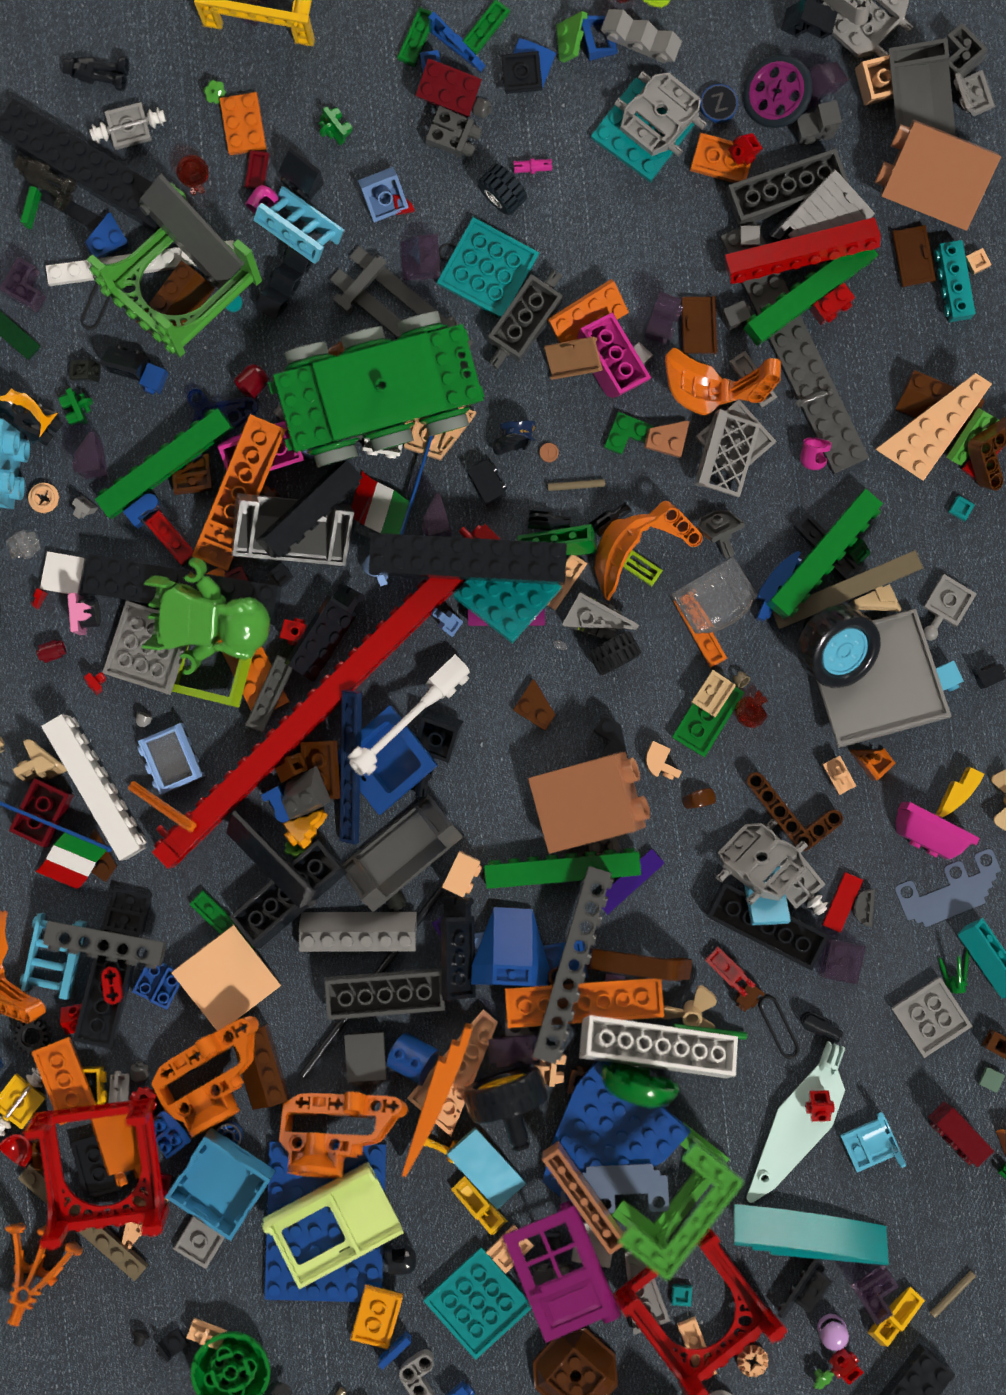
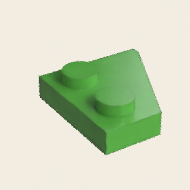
M581 11L556 24L559 61L565 63L578 56L580 42L584 31H581L583 19H587L588 16L586 12Z

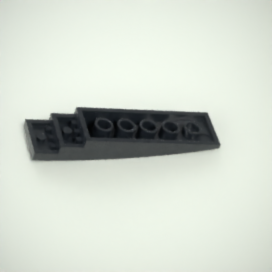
M114 887L110 905L107 907L104 923L101 925L100 930L142 938L153 896ZM103 940L100 944L103 951H106L109 947L107 940ZM125 943L120 946V953L124 955L128 952V946ZM99 955L98 958H93L73 1041L112 1049L135 965L125 964L124 959H118L117 962L105 960L106 956ZM107 967H115L121 973L123 998L117 1004H109L104 1000L101 975ZM109 970L110 973L106 975V978H110L112 985L113 977H116V973H112V970ZM111 987L112 993L108 996L109 998H112L113 1001H115V997H118V993H115L114 987Z

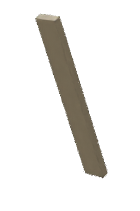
M915 550L812 594L805 603L800 602L797 606L799 610L792 618L788 616L782 619L776 612L772 611L779 629L819 613L828 607L838 605L921 570L923 565Z

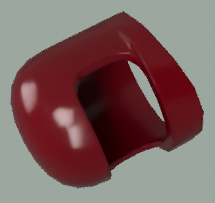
M256 364L246 366L233 379L239 391L250 399H255L268 384L266 372Z

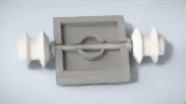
M139 102L105 111L108 127L106 128V125L100 122V127L97 128L92 124L93 129H90L92 140H96L98 144L102 138L108 141L109 135H111L114 148L118 150L152 141L148 127L149 123L155 129L158 123L164 126L163 122H166L164 111L159 110L158 107L156 112H152L149 109L147 116H145L143 105Z
M802 856L806 872L786 892V898L795 909L808 899L807 908H813L812 915L816 913L820 915L827 910L826 905L828 902L823 903L821 901L822 895L814 896V894L826 884ZM786 857L781 862V864L779 865L780 868L789 859V857Z

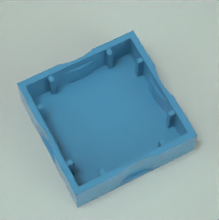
M210 1128L165 1198L187 1213L198 1217L208 1227L231 1241L276 1170Z

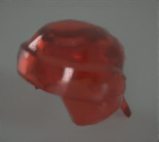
M184 156L178 162L176 168L178 179L191 189L190 193L193 196L197 192L200 194L205 193L202 185L209 177L208 165L199 156Z
M759 690L754 698L745 696L736 705V719L744 727H759L768 718L766 711L762 707V704L768 702L766 697H762Z

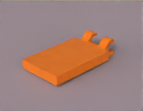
M127 1114L90 1119L108 1176L114 1174L116 1184L120 1187L128 1184L124 1174L128 1171L133 1170L135 1179H140L141 1161L135 1126L126 1127L125 1118Z

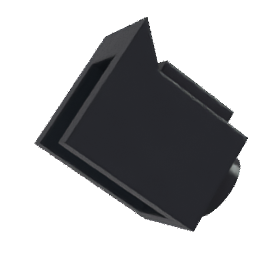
M991 663L980 669H972L980 689L987 688L1006 679V670L1002 664Z

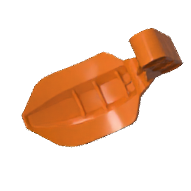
M672 348L665 356L667 379L673 397L685 408L701 415H709L719 405L739 399L760 403L766 399L781 380V361L775 358L766 359L759 368L735 382L729 379H722L713 367L689 358L677 348Z
M669 501L661 502L650 514H640L614 520L605 530L595 556V572L606 600L609 601L616 591L623 565L629 553L639 543L642 532L648 530L649 527L675 535L690 547H697L702 542V534Z
M1 910L0 1013L29 1024L43 1015L46 1009L41 1000L29 996L6 980L2 963L8 951L5 931L7 912Z

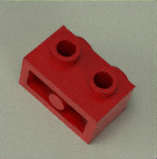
M843 283L814 303L810 312L820 325L826 321L830 323L837 317L836 314L840 311L845 312L853 306L852 302L855 296L847 285Z

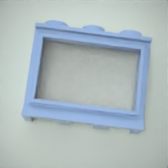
M179 723L142 740H138V751L142 757H145L147 762L145 768L148 774H152L154 779L152 785L155 791H159L160 794H165L206 776L205 773L201 772L198 764L199 759L197 755H194L190 738L186 736L184 723Z

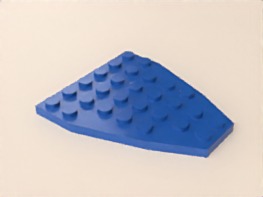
M596 1060L576 1083L551 1145L559 1141L581 1173H585L586 1167L653 1164V1167L664 1162L691 1133V1130L665 1107L648 1108L638 1106L612 1095L604 1087L601 1079L603 1064L610 1066L611 1062ZM546 1166L542 1182L561 1197V1191L564 1190ZM565 1193L566 1199H568V1201H570V1202L572 1203V1201L570 1200V1198H569V1197L567 1196V1194Z

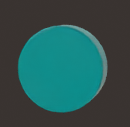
M237 296L226 307L229 312H237L242 308L243 301L241 296Z

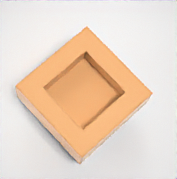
M983 248L966 256V262L972 275L991 266Z

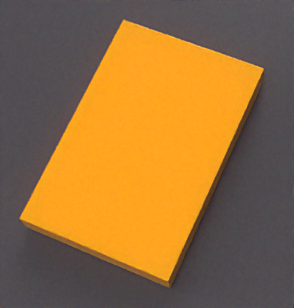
M365 1284L350 1340L388 1349L403 1294Z

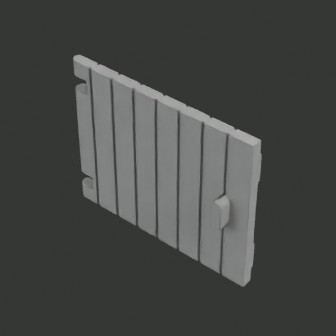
M834 169L780 227L785 231L790 226L792 231L788 236L794 238L869 219L875 213ZM826 261L819 262L816 266L819 268Z

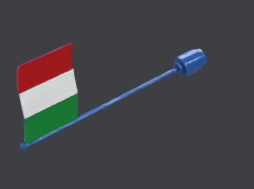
M429 436L410 501L395 490L374 481L362 471L361 476L363 478L359 481L361 484L356 489L351 505L354 510L355 520L378 533L404 534L433 436Z
M0 801V806L65 832L53 845L45 862L35 871L37 873L78 889L88 879L95 864L103 854L112 851L111 845H104Z

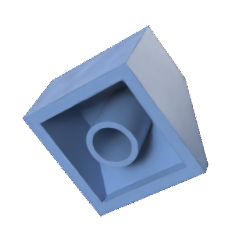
M393 167L358 180L373 222L399 213L397 211L409 208ZM392 195H400L401 197L397 199L398 209H395Z

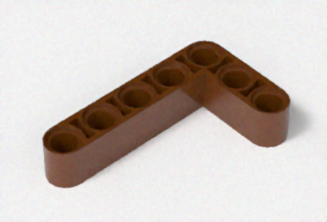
M1006 416L973 437L968 443V452L976 480L982 488L997 491L1003 485V475L996 452L1006 446Z
M757 772L750 773L745 778L747 788L773 821L777 823V826L794 847L798 845L800 837H805L807 847L803 851L809 850L843 822L841 812L838 810H828L804 828L762 774ZM752 776L759 778V784L756 787L750 783ZM765 791H769L771 794V799L768 802H765L762 798V794ZM777 806L783 809V814L780 817L774 814ZM831 813L837 816V821L834 824H831L828 819ZM790 821L795 824V829L792 832H788L786 829V825ZM816 825H820L822 828V832L818 836L813 832Z
M589 949L591 958L588 969L669 981L691 979L692 959L678 957L658 958L602 949Z

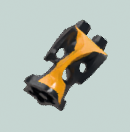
M10 384L0 395V413H6L12 420L11 425L22 431L32 444L38 440L47 446L54 436L46 431V428L48 427L56 433L63 425L55 417L58 413L57 410L40 404L35 398L29 397L26 393L15 391ZM21 406L24 411L19 413L14 407Z

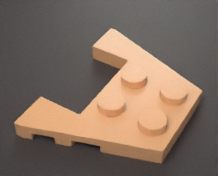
M469 410L466 413L469 424L476 416L475 411ZM419 419L412 421L415 422V425L410 428L414 441L405 443L404 448L424 455L429 435L426 428L427 424L419 423L420 420H423ZM466 427L434 435L427 456L441 461Z

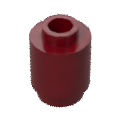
M57 639L38 645L39 650H36L38 659L40 661L43 660L44 663L62 658L63 655L67 654L64 642L62 640L57 641Z

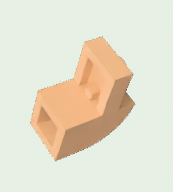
M655 741L651 742L645 756V764L648 771L655 777H658L660 771H662V776L668 779L679 778L682 771L665 764L671 749Z

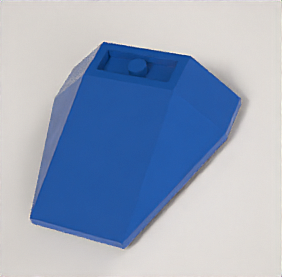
M494 907L472 963L471 984L530 987L549 985V965L533 909Z

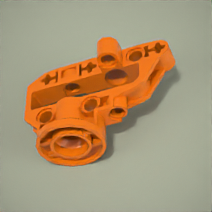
M248 1016L236 1020L217 1032L201 1038L195 1042V1045L171 1058L158 1068L152 1081V1087L165 1112L174 1119L184 1122L191 1138L213 1128L241 1111L232 1092L242 1087L244 1081L241 1074L254 1060L255 1032L259 1028L258 1020L255 1017ZM248 1025L245 1030L241 1029V1027ZM236 1047L240 1055V1062L237 1066L175 1101L168 1088L169 1084L186 1075L188 1071L200 1067L216 1056ZM216 1085L219 1086L220 1093L217 1091ZM185 1104L189 1106V1111L186 1109Z
M345 1092V1094L304 1093L296 1095L285 1102L282 1109L279 1141L289 1153L287 1173L316 1178H342L344 1157L357 1158L358 1155H362L363 1146L383 1141L398 1118L406 1115L408 1111L407 1104L395 1097L364 1095L358 1092ZM306 1102H309V1103H310V1105H303V1106H302L303 1103H306ZM380 1102V1109L375 1111V1105ZM343 1103V1106H340L339 1108L335 1107V1104L342 1105ZM399 1105V1108L395 1110L389 1108V1106L397 1107ZM318 1114H327L334 1117H354L356 1119L376 1118L375 1130L371 1135L292 1132L294 1115L317 1116ZM302 1139V1146L298 1148L297 1143ZM339 1141L338 1149L334 1150L335 1142Z

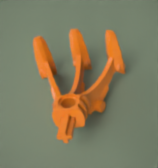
M23 1223L11 1224L4 1228L8 1233L13 1234L15 1248V1282L12 1283V1287L15 1290L10 1291L9 1295L12 1298L8 1299V1302L14 1304L7 1323L17 1327L20 1324L25 1308L33 1309L32 1303L37 1302L35 1295H41V1289L46 1284L51 1287L57 1282L56 1276L61 1272L65 1263L73 1254L80 1256L83 1253V1248L76 1241H71L65 1245L67 1253L51 1271H46L45 1267H42L46 1248L41 1249L39 1247L34 1264L29 1265V1263H25L24 1250H22L20 1233H24L26 1229ZM46 1225L37 1230L38 1235H43L47 1228ZM24 1273H29V1276L23 1286ZM36 1276L42 1277L43 1279L32 1288ZM23 1289L28 1292L26 1301L20 1298V1293Z

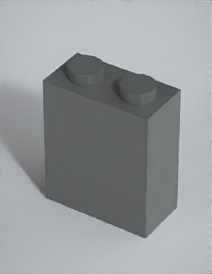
M385 1031L345 1033L347 1082H352V1085H362L364 1081H371L372 1084L383 1083V1080L387 1079Z

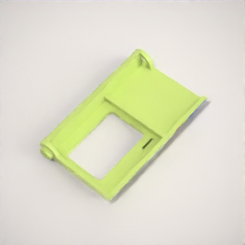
M369 1162L349 1171L342 1178H336L263 1218L264 1222L262 1223L264 1232L273 1236L299 1289L404 1233ZM326 1206L330 1207L345 1236V1241L303 1264H298L282 1234V1230Z

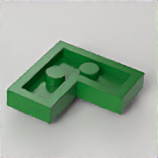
M618 412L604 448L622 455L628 438L645 444L647 431L653 428V425Z

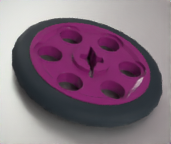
M781 54L766 58L756 65L745 82L743 92L744 104L749 116L757 124L768 128L784 127L797 120L806 110L812 95V79L805 64L793 56ZM779 68V75L772 78L770 76L771 70ZM795 72L797 75L795 81L788 82V75ZM759 82H764V90L761 92H757V84ZM775 89L782 90L781 93H777V95L774 93ZM794 91H798L799 98L796 101H791L790 95ZM767 100L768 107L765 110H760L759 104ZM780 105H784V113L782 115H777V107Z

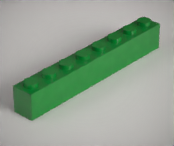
M874 249L866 250L854 255L839 257L831 262L827 260L819 267L820 270L818 272L812 271L805 277L806 281L803 283L797 282L790 288L791 292L788 294L782 293L775 299L776 303L773 305L767 304L761 309V314L758 316L754 314L746 320L747 325L743 329L758 347L812 307L814 303L873 262L878 256L877 252Z
M214 408L209 410L205 414V418L201 421H194L189 426L190 429L185 433L184 431L178 433L174 437V441L170 444L168 442L163 444L159 448V452L155 455L150 454L143 460L144 463L139 467L136 465L128 471L129 474L124 478L122 476L117 478L113 482L114 485L112 487L101 490L95 501L106 516L111 519L118 516L142 496L149 493L172 476V474L233 431V426L223 412L218 408L216 410Z
M867 489L863 490L766 605L782 619L788 616L792 618L799 610L797 606L800 602L805 603L811 596L810 590L812 588L816 589L823 580L820 578L824 574L828 575L835 566L832 564L836 559L840 561L846 554L844 551L846 547H851L858 540L857 534L859 532L863 533L869 527L867 522L871 518L874 520L880 514L881 510L879 508L883 503Z
M624 848L623 852L617 853L615 849L604 850V854L588 851L583 856H577V853H567L565 857L558 858L557 854L546 855V859L532 856L527 857V861H519V858H510L505 863H500V860H489V864L484 865L486 889L581 881L585 878L588 866L610 872L612 878L641 875L639 851H635V848Z

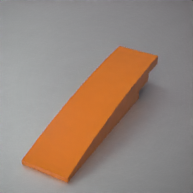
M249 415L192 557L200 558L206 563L228 571L234 557L232 556V539L237 493L260 495L286 429L254 415Z
M465 1023L460 1041L452 1039L447 1058L440 1055L438 1057L403 1169L402 1176L404 1177L408 1174L423 1148L447 1099L473 1029L471 1024Z

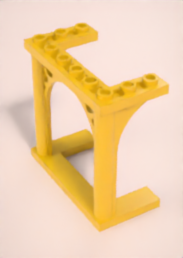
M194 0L204 27L222 30L223 21L221 15L291 27L295 43L314 46L315 38L309 18L312 0H294L292 12L229 0Z

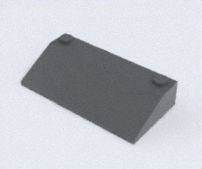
M944 38L889 48L897 130L900 124L910 127L914 119L956 136L949 71L948 39Z
M160 174L140 198L138 203L140 210L145 215L149 214L206 275L207 281L213 288L217 287L220 289L240 270L244 263L167 179Z
M237 493L233 521L232 556L345 566L354 510L348 504L336 503L331 507L333 511L325 518L324 516L318 520L319 524L313 530L306 531L304 533L305 538L298 544L294 543L290 547L291 551L285 557H271L256 540L299 499Z
M427 793V797L421 798L342 864L348 872L345 874V877L360 899L374 912L462 839L463 836Z

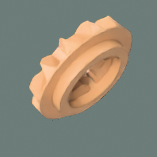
M49 483L36 484L30 490L28 496L30 506L40 513L53 511L58 506L60 498L58 490ZM47 493V498H49L50 502L44 501L41 503L42 499L37 495L44 496Z
M748 1345L745 1346L743 1352L738 1354L737 1365L741 1373L748 1377L757 1378V1376L764 1374L768 1367V1356L761 1347ZM756 1356V1361L759 1364H754L753 1367H750V1362L747 1360H752Z

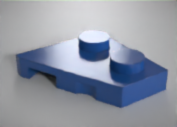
M110 212L85 241V246L90 255L93 254L97 259H100L128 247V241Z

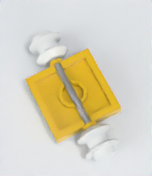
M33 1067V1074L26 1075L27 1081L16 1073L0 1093V1113L3 1115L0 1116L1 1136L6 1135L5 1128H11L9 1120L20 1129H23L47 1098L46 1095L35 1088L43 1086L38 1068Z

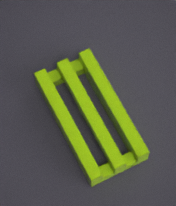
M633 550L629 553L623 565L624 569L651 587L663 571ZM630 557H635L636 559H638L639 561H641L642 563L656 571V575H654L653 573L639 565ZM629 562L630 564H632L633 566H635L636 568L652 578V581L643 576L642 574H640L639 572H637L636 570H634L633 568H631L630 566H628L626 563Z

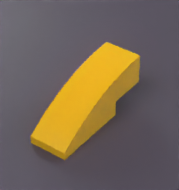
M967 767L959 783L956 781L950 782L935 815L943 818L961 806L972 795L985 774Z
M466 1176L451 1189L490 1235H494L508 1222L500 1211L492 1205Z
M908 1287L881 1314L867 1333L881 1346L888 1347L898 1332L906 1328L925 1300L915 1290Z

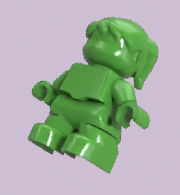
M200 558L189 560V565L197 570V575L189 573L184 577L186 581L197 582L196 586L199 591L185 584H177L174 581H170L168 577L154 575L145 581L144 585L156 586L154 599L149 603V606L160 608L159 614L151 613L148 615V619H154V631L151 638L142 644V648L159 651L188 644L196 645L193 650H186L180 655L182 659L188 658L192 665L184 668L182 673L185 675L193 673L201 665V661L214 654L215 651H221L242 660L250 659L256 650L264 645L268 638L270 617L265 606L252 597L233 599L226 604V598L221 595L219 586L209 576H204L207 568L205 562Z

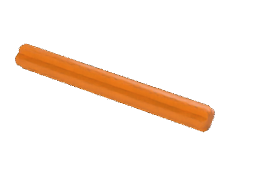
M132 781L128 786V790L187 831L193 832L196 828V823L137 782Z

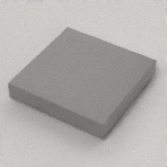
M193 1215L173 1250L207 1269L225 1237Z

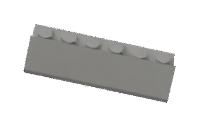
M302 912L298 930L299 952L416 951L417 912Z

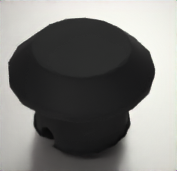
M137 1329L133 1332V1344L135 1346H143L145 1340L150 1338L145 1330Z

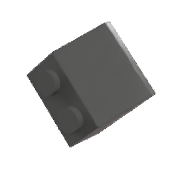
M314 767L286 782L282 802L289 819L305 816L331 802L318 767Z

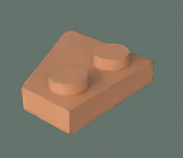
M689 421L648 429L644 448L678 458L681 457Z

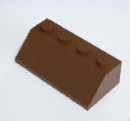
M180 261L148 305L153 310L166 315L187 314L201 307L211 296L215 288L197 271L183 261ZM182 320V321H181V325H182V326H183V323L186 322V320ZM170 321L174 326H176L175 321Z
M914 370L908 377L895 410L917 418L956 387ZM984 399L980 400L956 436L960 437L978 408L982 409Z
M268 1023L260 1025L255 1032L254 1060L242 1073L252 1110L287 1102L290 1098ZM234 1047L238 1062H240V1055L236 1047Z

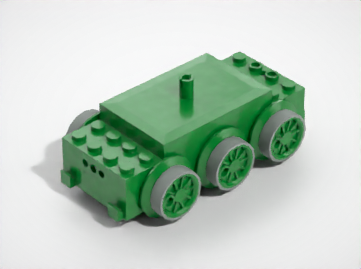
M438 311L399 321L397 324L401 335L396 341L385 339L383 328L380 326L341 337L344 351L337 357L329 354L326 342L313 343L285 352L288 366L283 369L282 373L274 374L273 382H268L271 395L277 393L290 437V439L284 440L287 451L293 450L295 454L310 450L307 454L315 455L316 465L321 467L357 457L358 453L354 444L359 440V437H353L368 434L363 436V438L370 440L372 450L375 452L414 441L410 428L415 425V422H412L415 420L423 419L419 423L427 424L426 428L429 436L469 426L466 413L471 408L466 406L482 402L485 396L482 386L479 385L468 345V334L466 329L464 330L463 324L448 328V325L441 324Z

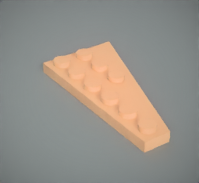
M974 373L886 442L878 446L876 450L924 481L992 383Z
M484 1009L471 1022L473 1029L466 1051L447 1099L435 1122L450 1137L465 1104L463 1092L465 1088L474 1082L498 1023ZM448 1049L447 1052L443 1055V1057H446V1058H447V1054H448L449 1049ZM436 1064L430 1070L423 1086L418 1084L407 1097L421 1111Z

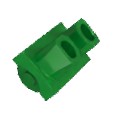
M328 107L323 108V114L320 117L321 122L319 123L322 128L319 134L322 137L328 135L330 139L334 138L339 145L344 144L346 137L351 134L353 127L349 122L340 124L339 120L342 118V114L337 107L331 110Z
M72 388L66 389L67 394L58 399L62 408L65 409L72 406L74 411L65 414L70 425L78 423L82 425L87 424L88 421L82 408H84L86 413L91 412L89 406L93 404L92 398H86L84 393L79 394V401Z

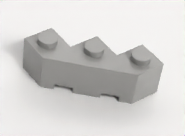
M609 9L601 31L607 36L608 40L661 63L675 62L682 40L674 31H658L649 20H633L624 10Z

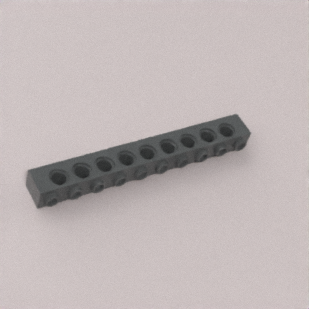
M590 866L587 868L533 1051V1058L556 1064L557 1060H561L564 1050L561 1048L562 1041L567 1040L569 1033L566 1027L568 1021L572 1022L575 1013L572 1010L573 1003L578 1002L580 991H577L579 983L583 984L586 975L583 969L585 964L588 965L590 962L591 953H588L590 945L594 946L597 934H594L596 926L600 927L603 916L599 915L601 907H606L608 897L605 896L607 888L611 889L614 878L611 877L610 872ZM595 883L601 886V892L598 895H594L591 892V886ZM589 902H593L596 906V910L592 914L587 913L585 910V906ZM583 921H587L590 924V930L585 933L581 932L579 928ZM578 940H582L585 943V948L582 951L574 949V943ZM573 959L579 961V967L576 970H571L568 967L569 962ZM567 978L572 979L574 982L571 989L563 987V981ZM560 998H566L568 1005L565 1008H559L557 1001ZM554 1017L562 1018L563 1023L560 1027H554L551 1024ZM549 1036L557 1038V1043L554 1046L546 1044V1039Z

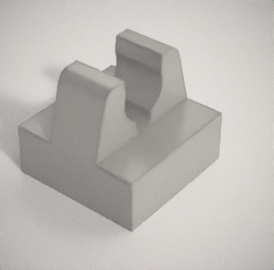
M84 496L76 497L72 502V505L76 507L73 515L78 519L94 514L98 508Z

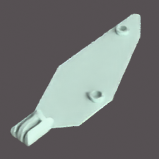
M827 1041L819 1064L778 1108L746 1197L748 1202L753 1203L775 1189L833 1126L845 1092L838 1072L845 1047ZM829 1090L831 1101H834L835 1112L831 1113V1121L811 1122L810 1114H806L805 1102L809 1101V1091ZM766 1175V1178L762 1180L761 1177Z

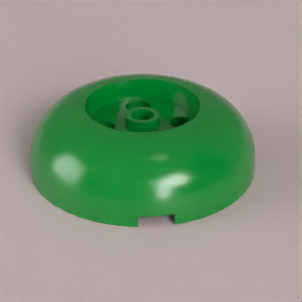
M610 1063V1066L603 1064L601 1079L604 1087L612 1095L623 1101L648 1108H661L671 1104L678 1095L679 1086L675 1082L661 1075L659 1079L650 1076V1071L619 1063Z
M228 1331L214 1335L198 1349L191 1366V1381L197 1395H263L270 1380V1362L265 1349L256 1339L242 1332ZM224 1339L219 1345L218 1350L208 1347L211 1343ZM234 1354H241L242 1358L236 1359ZM221 1360L224 1361L223 1365L220 1366L217 1365L215 1362ZM246 1370L248 1375L245 1378L240 1375V1372ZM224 1377L226 1380L230 1382L226 1383L222 1381V1378Z

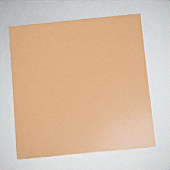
M232 925L171 972L217 1031L236 1021L281 986V983L235 925Z

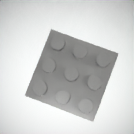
M737 400L726 410L727 413L760 424L749 463L750 466L777 441L740 400ZM727 419L726 427L731 432L737 427L733 420ZM711 424L695 437L703 447H705ZM748 425L742 427L747 438L752 436L754 427ZM739 430L730 434L735 444L743 440ZM727 436L721 439L720 444L723 450L732 446ZM745 442L739 444L737 448L741 456L747 454L748 448ZM733 448L725 452L730 462L738 459ZM722 454L716 457V462L721 467L726 465ZM740 460L731 464L736 474L742 472L743 466ZM725 467L723 470L730 477H733L729 467Z
M939 976L891 1007V1010L923 1058L972 1027L968 1018Z

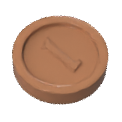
M546 443L541 447L540 457L543 461L550 463L557 459L559 451L556 445Z

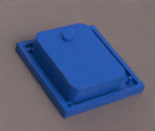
M389 705L361 730V749H371L402 720L393 706ZM406 726L376 754L377 762L375 765L377 768L370 775L367 773L360 775V791L377 814L381 815L434 770L438 764L410 728ZM341 748L338 750V762H339L340 765H341Z

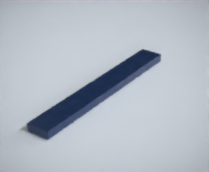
M343 690L340 841L355 845L359 843L360 774L351 767L348 756L358 746L361 748L362 692Z

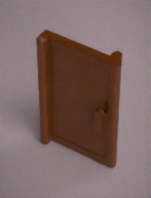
M926 225L898 231L893 230L892 237L902 288L936 281Z
M715 296L681 297L683 353L685 355L716 354Z

